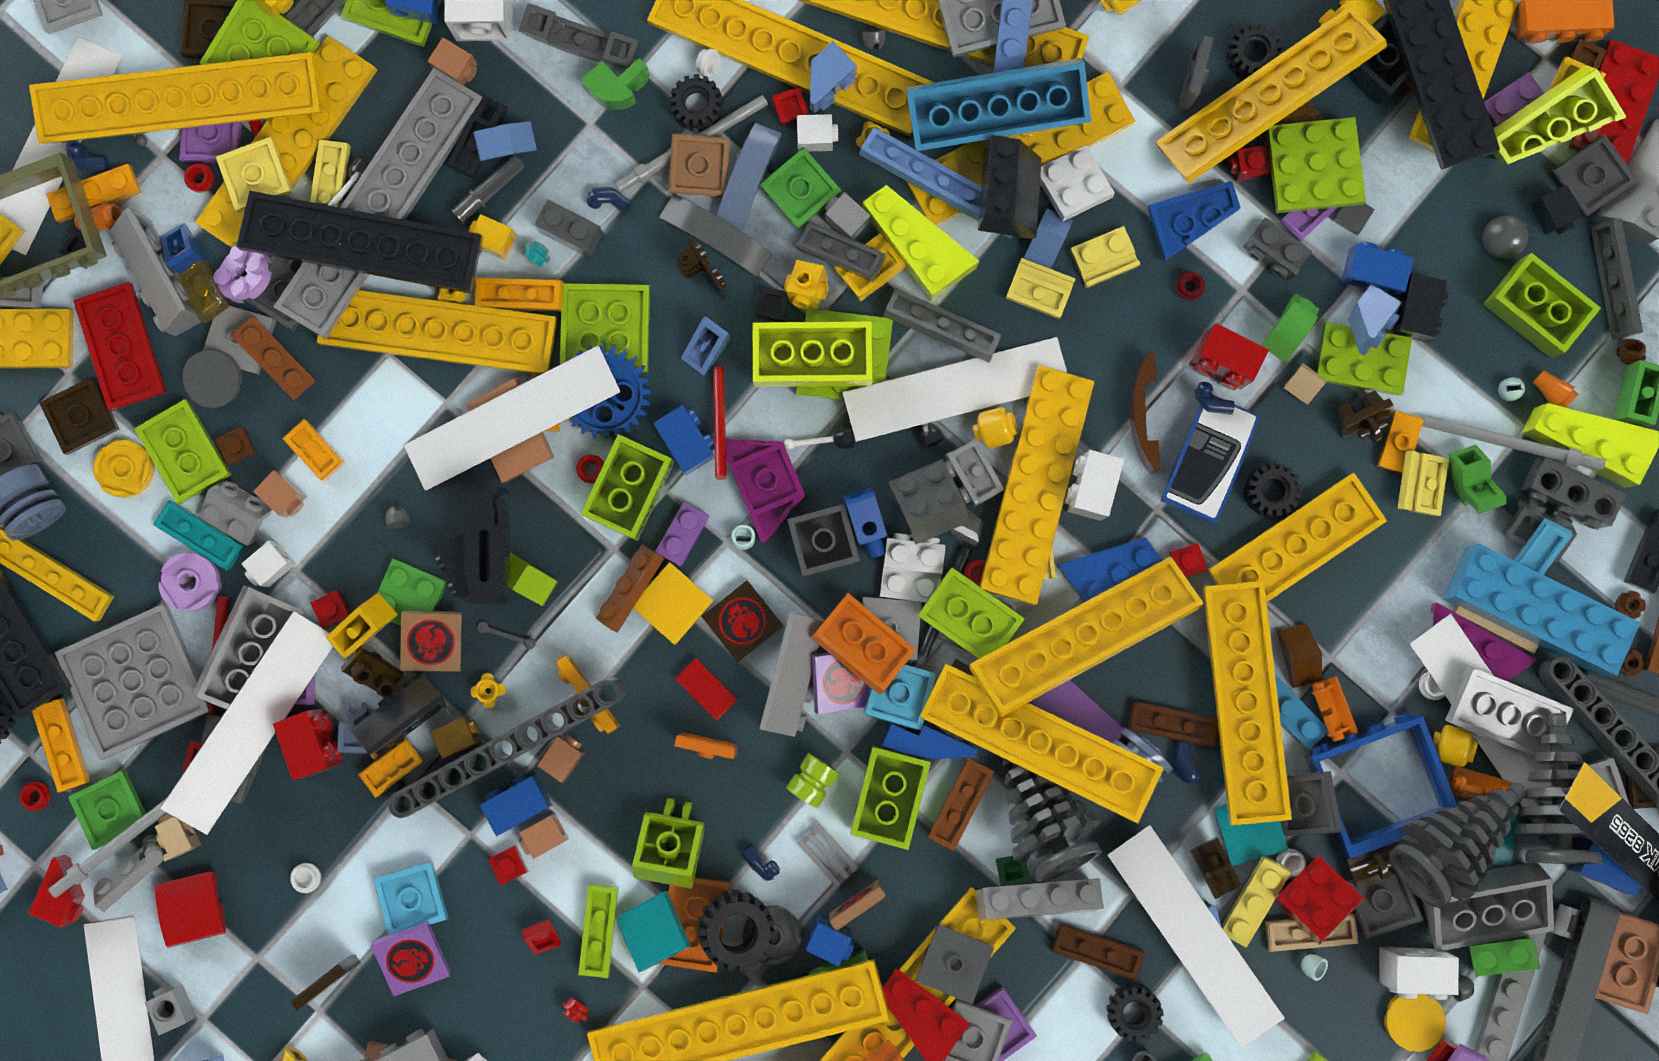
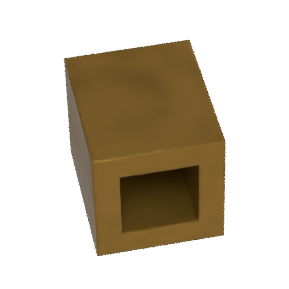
M469 716L461 717L430 732L442 759L480 743L478 738L481 735L479 726L474 719L470 720Z

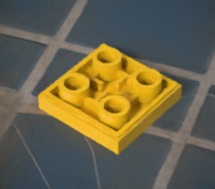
M669 562L644 590L633 609L676 645L714 600Z

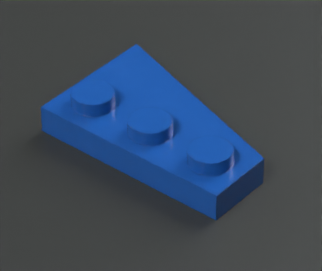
M1232 181L1157 202L1147 207L1164 262L1239 211L1241 207Z
M1143 538L1058 564L1057 567L1084 603L1163 560L1147 538Z

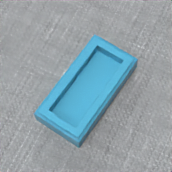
M1544 518L1514 561L1544 575L1573 536L1572 531Z

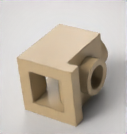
M170 814L164 815L157 820L159 824L155 826L157 830L156 839L161 848L167 852V854L162 856L164 861L174 859L201 846L194 828Z

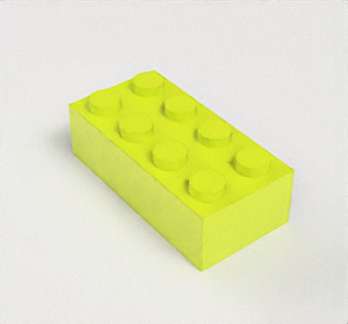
M872 321L753 323L754 386H872Z

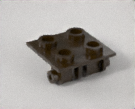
M690 238L687 239L689 247L677 256V263L682 275L686 278H693L704 271L724 300L726 297L723 290L727 287L724 284L723 277L716 267L713 269L709 268L710 262L702 246L699 243L694 245Z

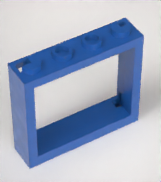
M1407 712L1394 717V723L1384 725L1383 722L1373 724L1366 728L1367 732L1357 736L1355 733L1344 736L1343 739L1339 740V743L1331 746L1328 743L1316 745L1311 748L1312 753L1304 755L1311 773L1324 772L1320 761L1410 729L1439 805L1438 808L1351 840L1340 816L1342 831L1336 832L1334 835L1342 856L1351 859L1400 841L1401 837L1406 835L1400 832L1404 824L1430 813L1436 814V811L1446 807H1457L1423 716H1412L1411 712Z

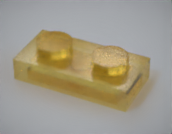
M200 259L178 275L200 321L208 323L229 307L218 284L214 282V275L206 261Z

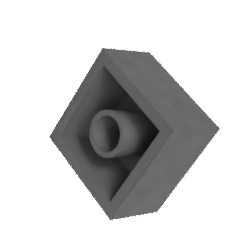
M943 459L889 481L894 501L915 545L970 522L965 502Z
M845 504L787 519L803 578L860 563Z

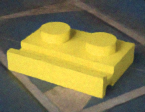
M1124 226L1074 246L1069 250L1085 283V288L1140 266V261L1135 255V250Z
M1021 258L1005 299L1060 319L1076 279Z
M1406 451L1397 509L1409 510L1430 516H1441L1449 458L1418 453L1416 451Z

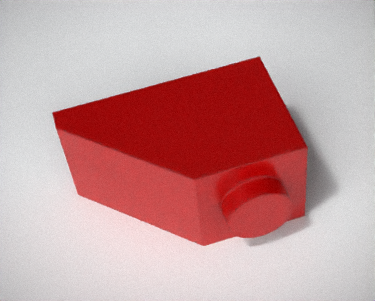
M62 855L52 858L28 913L60 928L76 922L84 908L81 904L85 894L81 884L72 885L57 898L53 897L48 890L66 876L67 870L73 866L69 856Z

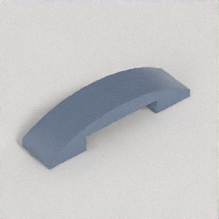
M757 123L751 129L741 150L716 215L741 232H743L750 215L751 206L769 161H772L782 133Z

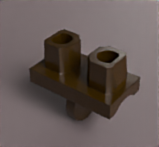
M1374 390L1361 398L1364 410L1360 412L1356 411L1351 402L1337 408L1336 415L1340 423L1338 432L1342 439L1357 433L1360 439L1369 436L1373 442H1377L1382 439L1381 430L1388 427L1386 419L1390 418V409L1394 407V404L1390 398L1383 400Z
M361 646L357 649L354 656L341 666L343 673L352 677L355 682L373 689L383 698L396 689V683L403 677V672L384 661L379 653L375 651L369 652Z
M1217 837L1190 850L1214 899H1218L1224 894L1242 887Z
M1398 841L1351 859L1345 858L1355 887L1359 888L1397 874L1391 864L1389 853L1399 845Z

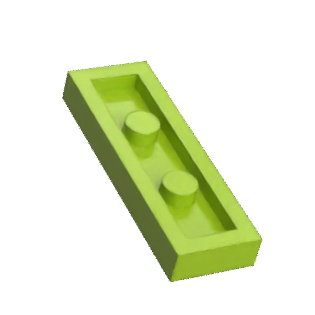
M588 885L578 975L602 978L610 976L619 887Z

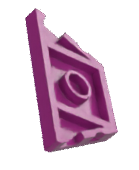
M726 438V459L763 544L767 542L805 498V493L783 442Z
M1439 603L1432 604L1433 626L1451 614L1493 676L1508 681L1536 661L1530 655Z

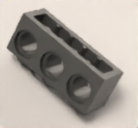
M1540 457L1534 460L1521 488V491L1529 494L1528 498L1530 500H1535L1541 504L1548 503L1556 507L1555 511L1567 517L1575 516L1580 518L1584 526L1595 530L1613 525L1627 495L1547 457ZM1543 475L1549 480L1548 489H1545L1541 484ZM1569 488L1575 491L1576 499L1574 502L1568 497ZM1596 501H1599L1602 505L1601 514H1598L1595 510Z

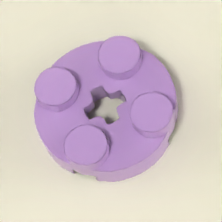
M235 245L222 262L220 268L215 271L213 276L214 282L218 284L220 292L233 302L245 303L242 300L247 298L253 300L261 295L270 282L272 272L268 270V262L271 264V260L268 255L242 251ZM246 271V276L242 277L243 273Z
M197 553L175 555L164 564L161 570L163 573L161 575V582H159L160 594L168 605L183 611L204 609L215 600L217 594L222 589L220 573L216 565L208 558ZM186 575L196 578L193 589L191 587L184 588L183 584L186 583Z

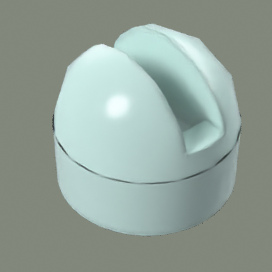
M1510 377L1499 384L1498 392L1505 401H1515L1522 397L1525 392V386L1519 378ZM1507 386H1518V390L1507 392Z
M747 525L737 526L732 532L734 546L741 550L751 548L755 542L754 530ZM736 538L751 539V541H736Z
M1316 954L1305 956L1301 962L1302 971L1306 976L1315 981L1320 980L1324 976L1328 967L1327 960Z

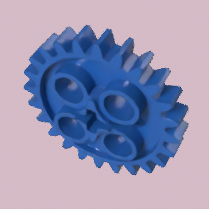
M601 343L599 347L617 385H627L632 390V395L630 397H623L618 393L574 415L575 419L571 426L574 427L580 423L583 425L582 434L588 429H592L593 438L597 436L599 431H602L604 438L608 439L610 431H613L617 437L618 434L621 435V428L628 433L631 432L632 426L630 422L637 426L640 424L641 420L638 415L646 416L648 412L642 405H650L651 399L644 395L651 393L652 388L644 386L650 380V376H641L640 374L645 366L640 365L636 367L634 365L637 356L628 360L626 358L627 349H624L621 354H617L616 345L613 344L611 349L606 351L604 343ZM589 345L587 351L592 349L593 346ZM579 350V351L576 353V356H578V355H580V354H582V353H584V352L581 351V350ZM617 403L622 404L624 409H620ZM599 407H609L612 410L613 416L609 418L603 417L599 413Z

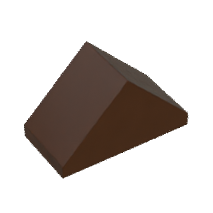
M1307 624L1277 631L1292 688L1322 681V651Z

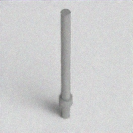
M763 95L759 96L699 132L696 136L715 137L767 106L768 103ZM671 150L646 165L642 163L633 168L634 172L615 183L619 192L622 193L639 182L643 184L652 178V174L669 165Z
M1427 415L1424 416L1422 424L1423 427L1563 461L1564 465L1575 468L1580 465L1603 471L1606 462L1605 459L1582 454L1581 450L1556 448Z
M166 799L83 863H76L67 870V875L48 889L51 895L57 898L72 885H79L89 877V872L165 815L167 812L160 808Z

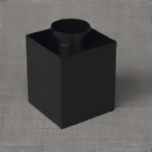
M1568 185L1530 204L1545 235L1556 231L1558 235L1567 232L1575 227L1574 221L1583 217Z

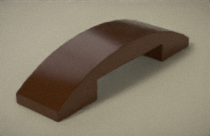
M1155 353L1147 354L1141 362L1132 384L1129 404V418L1133 441L1138 455L1149 473L1160 470L1159 440L1147 441L1145 386H1152L1156 382Z

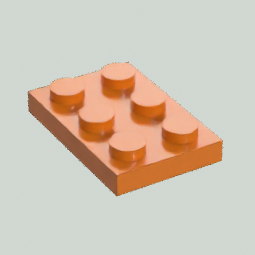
M847 593L811 637L879 695L885 691L916 651L912 645L849 593Z
M695 877L692 889L669 885L668 893L691 946L659 964L717 972L718 966L708 958L700 944L699 937L697 936V929H699L697 921L699 916L702 917V908L704 905L708 906L711 903L710 899L712 897L718 898L721 896V892L724 891L729 893L730 882ZM724 922L722 923L719 931V937L721 941L723 935Z

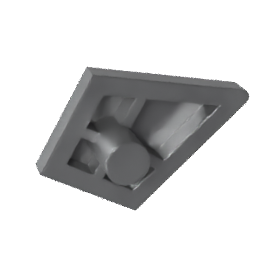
M966 507L970 522L950 530V533L955 535L958 540H965L976 546L979 543L983 521Z

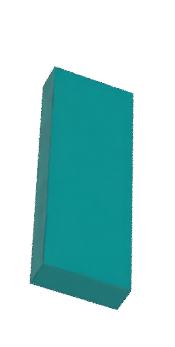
M168 500L153 524L226 571L231 570L245 548L243 544Z

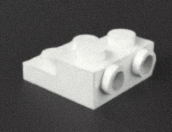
M894 533L893 538H887L880 597L926 603L941 582L946 545L940 544L939 538H931L915 545L914 541H910L911 535Z

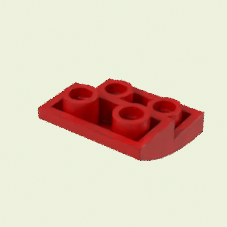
M209 871L154 885L158 918L167 948L226 934L224 905L219 902L217 874L215 872Z

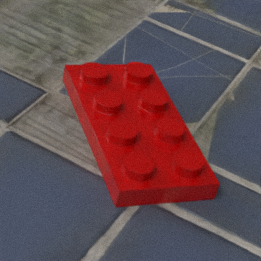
M1611 39L1606 43L1604 49L1607 51L1598 71L1606 73L1604 81L1626 115V118L1602 125L1601 128L1572 137L1568 148L1580 151L1605 134L1624 162L1628 164L1659 79V57Z
M126 282L73 300L107 410L114 411L167 393L132 283Z

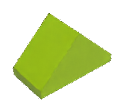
M510 552V574L507 586L543 606L558 581Z

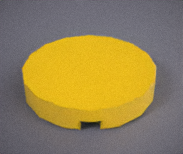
M116 440L98 452L94 460L93 474L104 492L115 497L131 498L141 494L149 487L154 477L155 464L143 445L131 440Z
M1397 994L1390 1000L1386 1016L1384 1015V1025L1387 1034L1394 1043L1408 1051L1422 1052L1431 1049L1441 1040L1445 1032L1446 1017L1442 1006L1436 999L1429 998L1428 994H1417L1416 999L1400 998Z

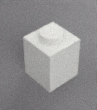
M832 114L797 115L798 152L803 148L808 152L833 151V142L838 141V124H832Z
M267 541L242 563L243 567L247 570L245 576L255 586L260 585L263 587H270L296 565L283 548L273 541Z

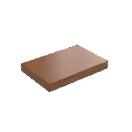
M514 378L467 403L466 406L471 411L520 386L521 383L519 379ZM542 431L491 457V460L501 482L507 483L555 457Z
M1620 912L1619 921L1595 998L1648 1014L1659 977V924Z

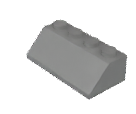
M1658 119L1653 121L1627 164L1638 182L1601 206L1595 214L1597 218L1604 222L1612 219H1622L1624 234L1642 246H1646L1659 239Z
M130 207L125 209L110 230L115 240L112 242V246L120 257L125 258L128 264L125 267L130 278L140 285L142 291L139 294L143 302L148 307L151 306L156 314L153 320L162 332L165 331L176 337L206 319L181 274L166 265L160 236L152 221Z
M243 585L192 694L199 699L228 709L291 614L295 611L302 616L304 611Z
M792 612L789 613L759 729L793 737L796 736L797 731L803 732L807 717L806 714H802L804 702L810 703L813 694V686L809 685L812 674L811 655L817 654L819 644L811 637L824 621Z
M1523 863L1485 870L1484 872L1487 874L1484 880L1478 885L1477 891L1469 900H1458L1451 895L1450 902L1442 908L1433 907L1421 900L1422 910L1434 949L1438 952L1554 931L1552 878L1539 863Z

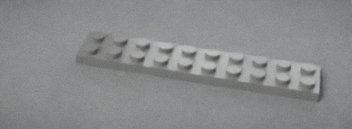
M433 68L340 208L406 220L460 139L471 114L475 113L483 97ZM303 262L273 307L326 340L369 274Z

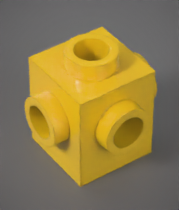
M796 260L792 274L786 277L784 290L787 292L791 304L800 309L819 308L821 300L826 299L829 287L825 267L819 264Z

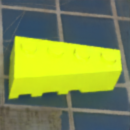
M1584 66L1495 127L1494 132L1500 150L1493 155L1498 161L1510 164L1545 150V148L1554 144L1568 141L1579 134L1587 131L1591 132L1612 121L1624 119L1626 115L1597 68Z
M887 185L863 201L862 208L871 215V223L906 263V270L930 302L977 268L979 260Z
M1549 403L1533 409L1521 432L1544 445L1565 450L1573 448L1581 450L1582 454L1605 459L1603 471L1592 468L1588 469L1623 488L1640 485L1659 448V431Z

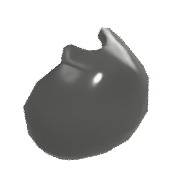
M1509 215L1499 216L1491 220L1486 225L1482 235L1484 249L1491 256L1501 259H1510L1519 255L1528 244L1529 238L1526 224L1518 217Z

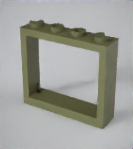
M60 152L0 175V200L62 176L86 248L2 279L0 274L1 299L15 296L17 294L16 291L23 288L39 287L44 284V280L49 278L65 277L71 273L70 270L75 268L94 266L98 263L97 260L107 257L74 160Z

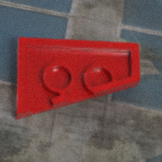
M895 968L882 986L887 1006L925 1061H944L970 1023L899 969Z

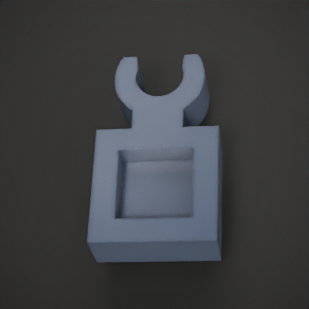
M346 702L344 713L348 717V723H339L337 750L339 753L368 754L351 732V729L355 727L353 724L354 720L368 711L367 704L362 702L361 711L353 714L350 711L351 703Z

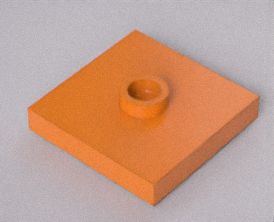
M684 732L676 736L674 745L675 747L697 751L696 756L713 759L714 755L734 759L738 751L737 744Z

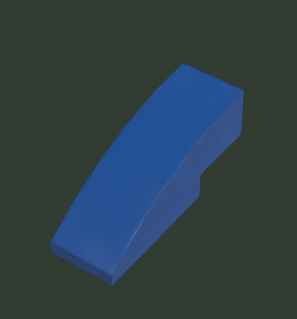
M891 723L882 742L884 747L900 753L924 758H963L975 756L978 752V749L923 725L922 730L917 735Z

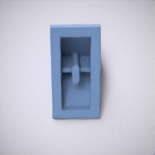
M530 121L510 123L473 132L480 161L537 150Z
M1047 208L1037 228V236L1035 239H1032L1024 259L1051 269L1073 220L1069 218L1062 222L1057 212Z
M705 316L701 320L681 359L702 375H705L730 343L729 333Z

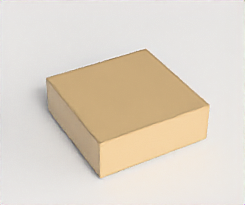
M1302 363L1284 385V389L1308 405L1324 386L1326 379Z

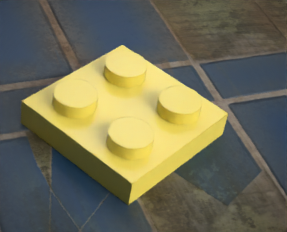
M271 136L216 156L234 210L238 213L245 211L249 191L281 197L293 193L275 140Z

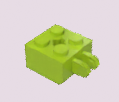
M667 798L663 815L645 812L632 864L633 876L637 879L692 889L705 833L704 822L690 820L692 802H685L683 805L682 818L672 817L675 799ZM668 847L674 848L673 851L667 852Z

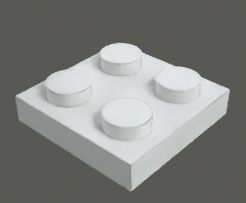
M1083 146L1041 166L1040 184L1062 222L1114 196L1115 192L1087 146Z

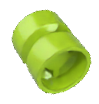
M808 753L800 765L802 773L795 774L786 789L818 809L827 795L824 790L825 787H832L840 773L821 759Z

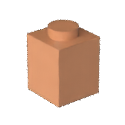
M443 37L427 61L432 69L435 68L463 86L466 82H470L477 72V62L473 55Z
M275 470L253 491L277 515L283 517L297 514L304 506L302 502L307 497L283 473Z
M569 734L566 737L560 735L556 737L537 766L562 783L567 780L586 751L580 748L582 743Z
M556 813L521 831L520 835L522 838L519 839V843L525 854H531L532 858L535 859L564 843L569 838Z

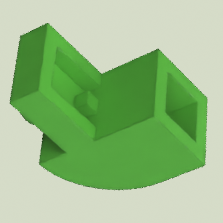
M640 58L619 77L601 61L581 81L585 90L600 105L611 110H623L637 103L632 91L634 89L638 91L648 82L650 74L648 67Z
M1295 293L1289 300L1282 316L1269 330L1261 346L1269 349L1270 353L1286 362L1312 329L1318 319L1317 314L1320 309L1310 300Z
M1476 444L1449 454L1451 480L1464 506L1470 504L1478 514L1506 505V495L1491 479V460Z

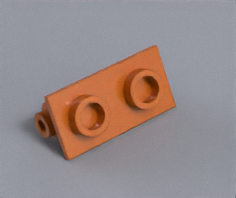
M1333 677L1311 683L1313 689L1311 693L1315 695L1329 732L1327 733L1328 737H1331L1333 741L1343 739L1344 736L1358 733L1338 678Z
M1457 766L1454 767L1449 781L1453 796L1471 800L1477 795L1487 796L1488 792L1496 789L1506 792V789L1513 784L1511 781Z

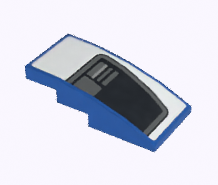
M1200 405L1195 419L1190 425L1182 449L1176 457L1160 501L1215 525L1238 474L1260 415L1235 405L1232 415L1210 413Z

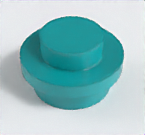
M536 240L533 243L527 241L524 244L525 249L522 254L529 261L539 267L544 262H549L550 257L547 255L549 250L543 244Z

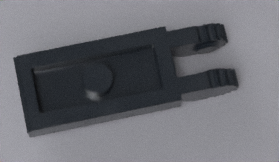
M486 96L480 101L475 113L471 114L447 163L449 168L474 180L484 161L479 159L473 132L500 126L508 111V106L499 104L491 121L485 120L484 118L491 107L492 101Z
M1659 508L1653 512L1647 524V529L1644 531L1623 581L1649 594H1655L1659 586Z

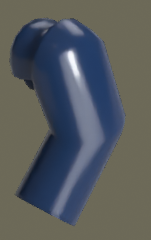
M71 141L66 145L67 156L74 160L75 166L79 170L108 171L109 160L107 156H91L78 141Z
M613 187L593 188L589 191L586 199L587 205L593 209H598L602 203H610L623 213L631 204L628 198Z
M1203 381L1198 384L1197 389L1194 390L1195 399L1207 412L1233 414L1234 401L1217 399L1212 394L1213 387L1209 382Z
M1177 740L1172 767L1183 782L1187 784L1197 783L1201 778V771L1195 768L1188 759L1192 744Z
M753 844L741 852L751 869L763 880H774V876L780 873L778 864L773 860L766 863Z

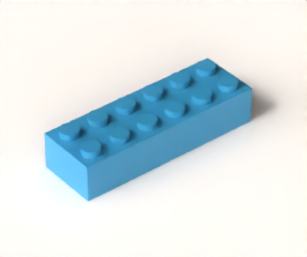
M1081 58L906 88L916 151L990 139L991 135L1005 137L1091 122L1085 63Z
M1479 543L1465 548L1443 597V600L1455 606H1460L1539 645L1538 647L1560 658H1568L1575 665L1603 677L1618 676L1640 625V622Z

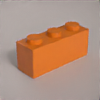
M1522 0L1515 10L1517 41L1528 40L1529 44H1537L1549 39H1556L1558 43L1570 42L1575 38H1585L1587 42L1601 40L1614 29L1613 0Z

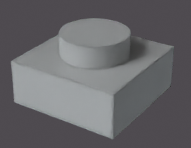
M1560 904L1559 909H1556L1553 913L1554 931L1551 932L1573 939L1582 911Z

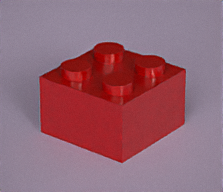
M1215 323L1203 334L1189 364L1195 367L1194 371L1205 377L1212 375L1221 380L1220 384L1234 391L1237 388L1241 390L1255 380L1269 349Z
M324 709L305 711L273 723L292 781L310 777L343 764L341 761L343 753L338 752V741H334L331 732L334 728L332 719L328 713L324 712Z
M1318 855L1276 897L1275 903L1320 945L1361 904L1364 897Z

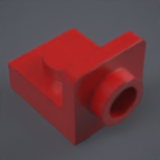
M1266 145L1247 149L1241 147L1228 157V168L1230 173L1234 174L1236 182L1271 175Z

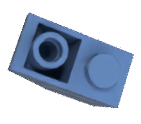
M834 41L811 60L810 110L814 114L820 108L822 110L828 108L835 100L834 95L841 89L847 90L856 81L857 65Z
M1372 284L1358 300L1348 318L1358 351L1363 356L1371 347L1378 348L1386 336V333L1383 332L1385 328L1391 330L1400 317L1396 312L1402 303Z

